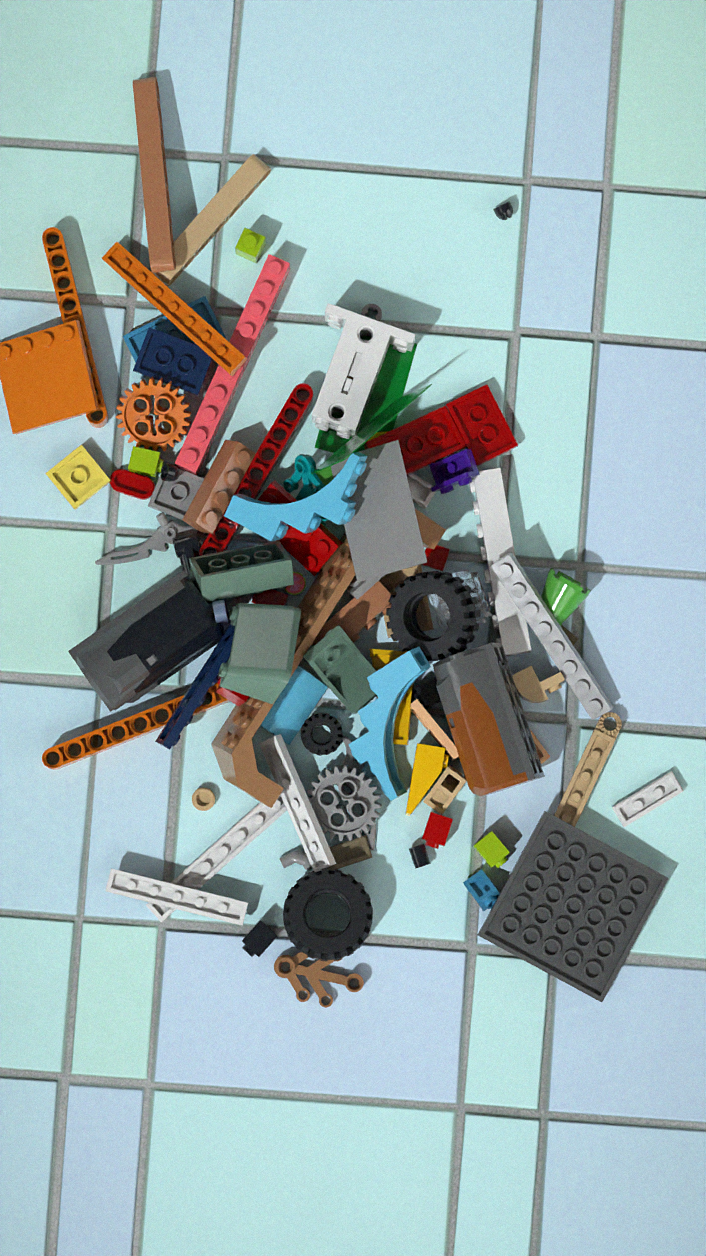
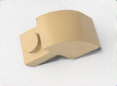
M532 666L512 675L518 695L531 703L547 701L548 697L545 691L548 690L549 693H552L562 688L560 683L565 681L562 673L559 672L540 682Z
M449 765L423 802L442 815L466 783L465 775Z

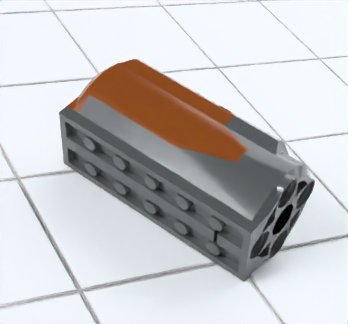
M489 643L451 655L432 664L437 679L436 687L468 787L472 793L481 797L545 777L502 643Z

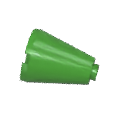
M551 568L548 572L541 597L561 626L589 596L591 590L587 587L583 590L580 587L582 583L563 572L558 571L555 574V569Z

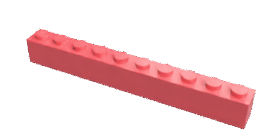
M270 254L268 255L229 341L248 360L233 376L228 374L220 365L218 366L175 461V465L179 469L198 476L290 271L289 262Z

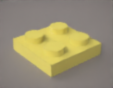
M82 444L45 473L75 510L111 481Z

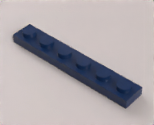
M231 623L155 742L170 750L171 747L178 743L181 736L180 733L192 721V714L195 709L203 704L206 692L217 682L221 664L223 662L226 663L230 658L235 626L231 625Z

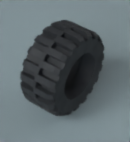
M430 571L409 576L404 579V584H399L395 588L396 595H391L388 601L392 604L391 608L386 609V615L390 616V622L386 623L388 629L392 628L393 634L390 636L393 642L399 641L398 648L402 652L420 647L428 661H438L467 649V644L472 643L475 638L473 632L479 629L480 624L476 623V618L480 617V610H476L475 604H478L477 597H471L470 593L473 590L469 585H463L464 580L460 577H453L452 573ZM428 594L438 595L449 608L450 623L447 631L439 638L427 636L417 622L418 605L422 598Z
M321 869L318 872L312 871L304 878L301 877L296 881L294 887H291L288 892L283 909L284 927L289 940L296 946V949L312 959L336 961L341 960L345 956H350L364 944L372 925L373 907L370 896L366 893L365 887L361 882H357L354 876L344 874L341 870L337 869L335 871ZM320 894H336L349 907L350 921L348 926L336 936L323 937L317 935L307 924V906L313 898Z

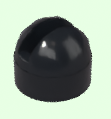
M510 201L493 209L496 216L501 220H507V217L511 218L513 215V207Z
M165 462L161 468V479L168 482L177 480L180 476L177 473L180 471L178 466Z

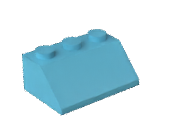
M297 666L288 684L280 693L260 726L274 736L281 734L284 742L290 745L328 687Z

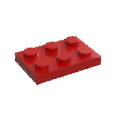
M487 384L446 404V408L459 430L467 449L472 451L477 467L518 447Z

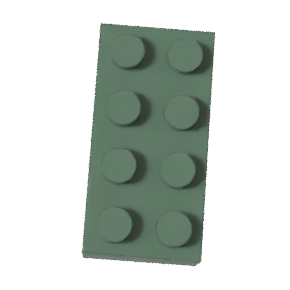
M280 541L189 558L191 580L208 603L224 598H238L249 593L259 594L264 592V590L274 588L284 589L289 585H294L292 559Z

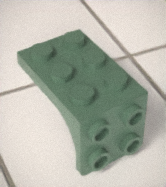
M339 625L328 631L325 637L316 645L310 647L303 656L326 686L352 714H357L358 710L365 707L377 696L371 690L367 679L376 670Z

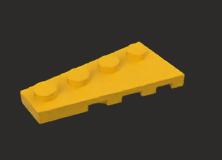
M369 649L372 665L376 671L408 652ZM414 683L407 690L395 719L393 743L396 745H409L410 704L413 699Z

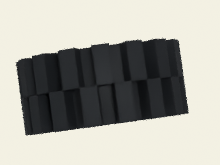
M318 713L311 715L304 721L301 728V740L304 747L311 753L319 756L329 755L336 751L341 744L343 731L341 724L335 717L327 713ZM319 725L327 726L331 731V737L325 743L316 742L312 736L313 730Z

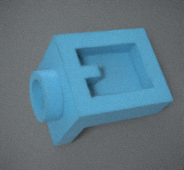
M482 869L463 882L483 911L493 907L500 893Z

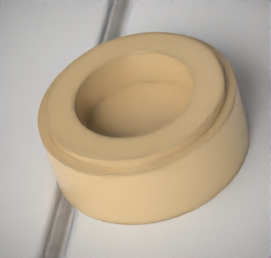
M198 788L192 795V803L200 811L210 810L215 804V795L208 788Z

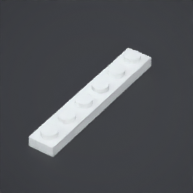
M281 734L260 743L259 745L276 784L284 788L281 792L282 799L313 871L318 872L321 869L336 864Z
M112 868L105 890L106 892L242 926L248 906L247 902Z

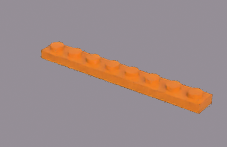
M116 242L102 257L103 261L228 374L233 376L248 360L121 244Z

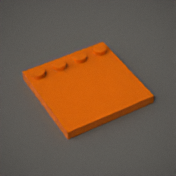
M78 320L0 343V380L13 434L17 435L100 410L82 330Z

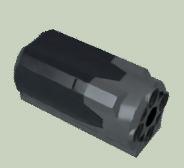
M183 570L68 652L111 712L112 710H117L125 703H134L218 644L223 636L224 627L221 623H216L213 610Z

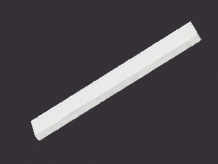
M281 794L272 808L260 802L171 883L199 890L287 811ZM150 902L146 904L161 923L176 910Z

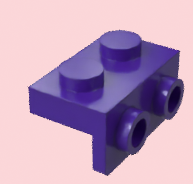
M465 449L429 465L436 484L431 487V491H440L441 494L453 491V486L457 484L459 486L470 484L473 482L472 478L480 475L471 449Z

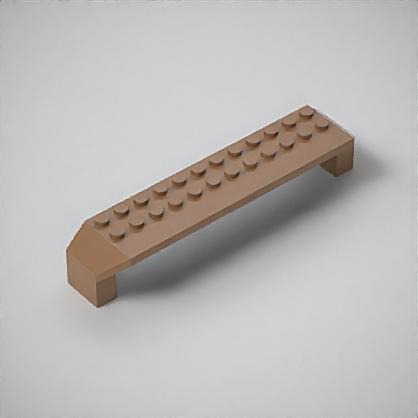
M415 509L423 546L434 550L446 529ZM346 531L340 539L343 544L320 570L297 607L301 609L291 676L355 576ZM249 697L241 706L235 705L211 745L224 780L257 801L272 808L284 788L258 772L252 738L273 704Z

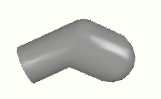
M294 850L279 858L284 868L297 863L303 865L305 870L312 869L305 851Z

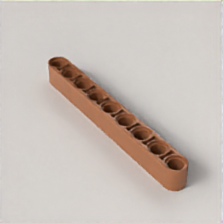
M156 77L133 80V93L150 267L152 273L176 270L159 87Z

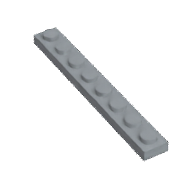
M512 552L492 563L491 568L591 719L594 720L612 710L613 705Z

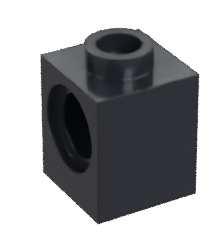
M260 920L242 940L245 944L242 948L251 957L255 954L260 957L278 935Z

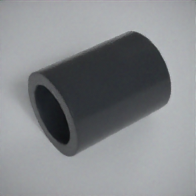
M424 844L409 848L415 869L431 864Z

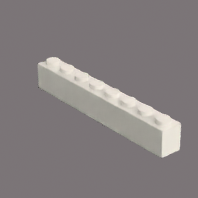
M501 468L479 471L480 475L472 478L473 482L469 484L470 492H475L476 501H473L472 504L474 515H479L480 524H476L478 538H483L484 547H480L482 561L486 560L488 569L484 570L486 584L490 583L491 592H488L489 605L494 606L495 615H492L493 629H498L499 638H495L496 643H502L506 656L530 653L531 645L526 619L491 568L492 563L511 552L515 557Z

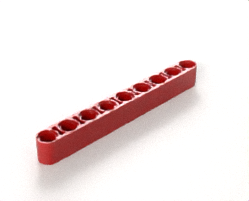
M302 383L295 386L256 452L234 495L247 489L252 493L251 498L256 499L313 402V390L308 384ZM307 391L310 396L307 400L301 401L297 398V393ZM293 410L297 412L298 417L290 421L286 419L285 414ZM278 430H283L287 435L283 440H276L273 436L274 433ZM266 450H272L275 456L271 460H265L262 458V453ZM261 470L263 477L260 480H253L250 477L251 472ZM224 512L213 534L209 533L199 551L200 556L204 555L208 549H213L217 553L226 551L241 525L225 517ZM218 530H227L228 537L225 540H218L215 536Z

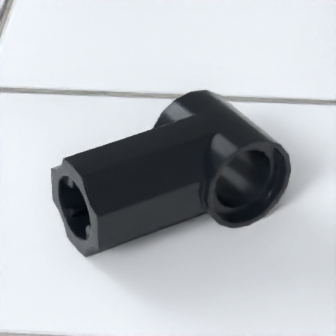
M195 532L172 538L176 556L180 559L182 570L185 571L190 580L189 558L200 556V547Z

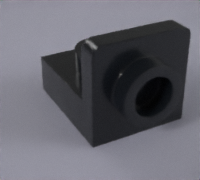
M436 676L414 687L416 693L413 694V697L425 709L441 701L436 687Z

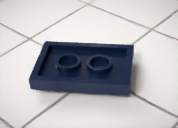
M149 327L133 372L149 378L153 377L157 381L163 378V383L168 384L171 381V386L180 387L179 389L198 396L212 358L195 344Z

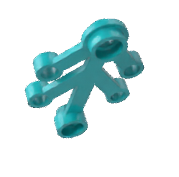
M300 454L295 458V472L292 477L283 482L285 490L291 493L298 489V483L302 479L303 487L295 498L297 501L317 493L326 486L315 473L311 474L316 469V463L313 457L308 454ZM320 515V518L322 519L321 523L327 528L326 524L323 521H327L328 519Z

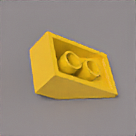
M417 743L405 815L410 816L440 775L442 769L447 768L449 754L445 753V748Z

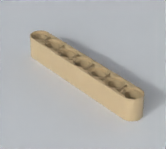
M252 154L174 241L176 270L153 274L169 287L271 172V168L256 155Z

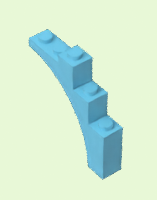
M361 452L352 453L343 469L328 485L300 501L274 504L258 501L244 494L233 495L224 516L270 541L282 539L287 533V524L303 533L315 531L322 520L320 515L338 525L347 524L355 514L354 506L356 502L348 498L354 494L357 488L355 483L358 476H361L365 471L367 456Z
M420 647L409 650L367 677L370 688L378 696V699L357 712L360 715L362 724L367 727L369 732L348 744L352 756L360 765L365 762L369 763L372 774L377 777L383 793L390 801L407 792L396 764L393 736L398 709L407 690L421 674L431 667Z

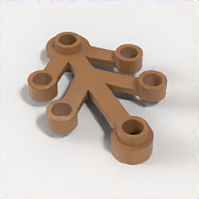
M299 952L293 957L282 955L274 963L275 973L279 977L289 980L296 992V998L300 1002L308 1001L310 992L308 989L303 988L296 974L306 976L319 997L320 1005L325 1008L332 1005L333 998L325 991L319 979L345 985L350 992H358L364 985L363 978L359 974L352 973L344 976L321 970L333 963L334 960H318L308 967L298 965L308 958L303 952ZM283 962H288L290 964V969L288 971H283L281 969V964ZM352 978L358 979L359 985L357 987L350 986ZM302 990L306 991L308 994L307 998L304 1000L300 999L298 996L299 992ZM323 996H328L331 999L328 1005H324L321 1002Z

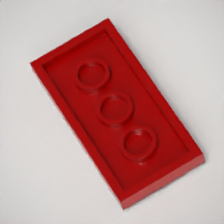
M446 406L369 440L364 444L365 449H370L398 440L407 475L466 447Z
M276 480L270 483L258 499V501L274 504L297 501ZM320 523L315 531L310 533H303L287 524V533L282 539L277 540L313 576L319 573L343 544L322 523Z

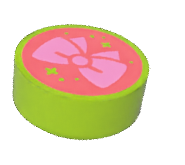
M293 572L294 585L284 588L289 595L296 596L305 590L306 580L299 572Z

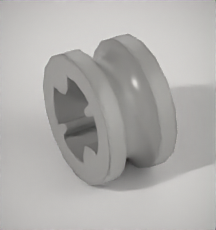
M376 304L364 306L361 315L366 316L368 315V310L373 309V312L377 311L378 313L375 315V320L381 321L382 311Z

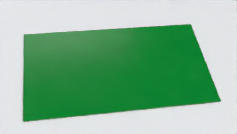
M363 336L361 337V339L363 341H369L371 337ZM414 343L412 351L406 350V353L393 349L394 345H389L358 432L395 400L403 397L417 347L416 343ZM337 412L334 413L332 417L335 419H340L343 417V415ZM397 415L378 432L393 430ZM319 429L314 448L335 453L350 439L336 435L337 431L328 429V431ZM364 444L361 447H359L355 452L365 450Z
M432 384L395 400L311 474L346 460Z

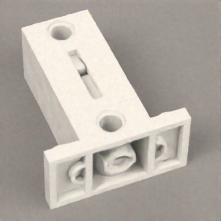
M328 303L325 310V321L332 328L340 330L343 327V331L314 406L312 423H315V427L320 430L328 431V429L337 431L336 435L350 439V436L354 437L358 432L389 345H394L393 349L399 352L406 353V350L411 352L416 334ZM369 336L371 337V339L369 341H363L361 337ZM338 412L341 413L343 417L340 419H335L332 417V415Z

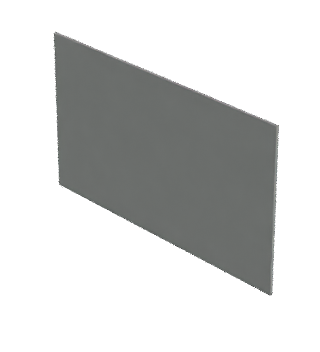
M398 440L360 451L367 456L365 461L367 466L363 474L358 476L356 480L357 488L354 494L348 498L356 502L354 506L355 514L350 522L344 524L357 582L427 562ZM348 458L331 466L333 478L343 469Z

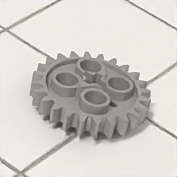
M336 765L334 773L331 769L327 768L325 770L326 776L322 773L317 775L320 782L312 781L311 784L315 789L310 788L307 791L312 795L308 799L312 804L319 825L323 827L322 832L323 834L327 831L331 832L330 839H333L338 834L340 841L344 839L345 835L351 841L354 833L360 838L362 836L361 829L368 833L370 829L367 824L374 826L376 821L372 817L380 816V813L375 810L382 807L381 803L376 802V800L381 798V794H374L378 785H370L373 778L371 777L366 780L364 778L366 771H363L360 775L357 774L356 766L352 771H349L348 765H345L343 771H341L340 767ZM345 782H350L354 785L355 790L353 793H348L344 790L343 785ZM334 784H336V785L338 786V788H339V793H338L337 790L334 788ZM324 792H330L333 795L334 801L332 803H327L323 799ZM341 798L343 801L348 800L349 803L346 807L339 805ZM361 803L365 807V813L358 814L355 812L354 804ZM347 810L349 811L350 815L354 818L353 822L350 821ZM333 814H342L344 823H336L333 819Z

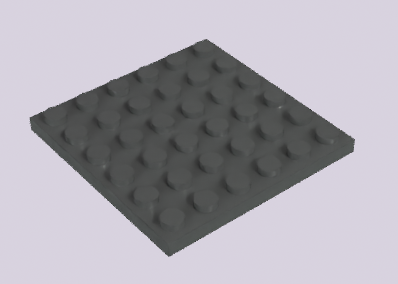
M544 811L477 935L590 997L603 1002L669 878Z

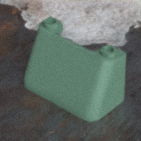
M238 603L236 606H232L228 619L231 620V625L235 626L230 658L226 663L223 662L219 669L218 676L221 677L220 687L273 704L288 684L291 676L301 609L286 605Z

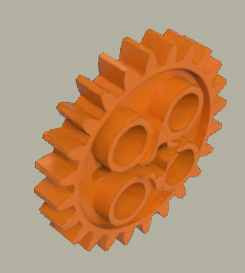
M151 377L149 384L143 378L140 380V386L135 382L131 385L133 391L129 388L124 391L128 397H120L119 400L124 404L117 405L116 409L122 411V413L117 414L116 418L122 419V422L118 424V428L125 427L122 436L130 435L128 443L135 440L137 442L136 447H140L142 444L144 449L152 447L153 451H158L160 446L163 451H166L167 444L173 448L176 445L175 440L182 441L181 434L188 432L184 426L191 424V421L185 418L191 416L192 412L185 411L190 403L182 402L186 395L177 394L180 387L172 390L171 381L165 386L163 385V378H160L158 383H155L154 378ZM151 395H154L155 397L154 414L158 415V417L155 420V429L157 435L153 434L154 420L153 416L149 415L153 409ZM143 399L147 404V408H139L136 400ZM159 399H167L170 407H161ZM162 421L170 423L171 430H163L160 423ZM138 422L146 423L148 431H141L138 428Z

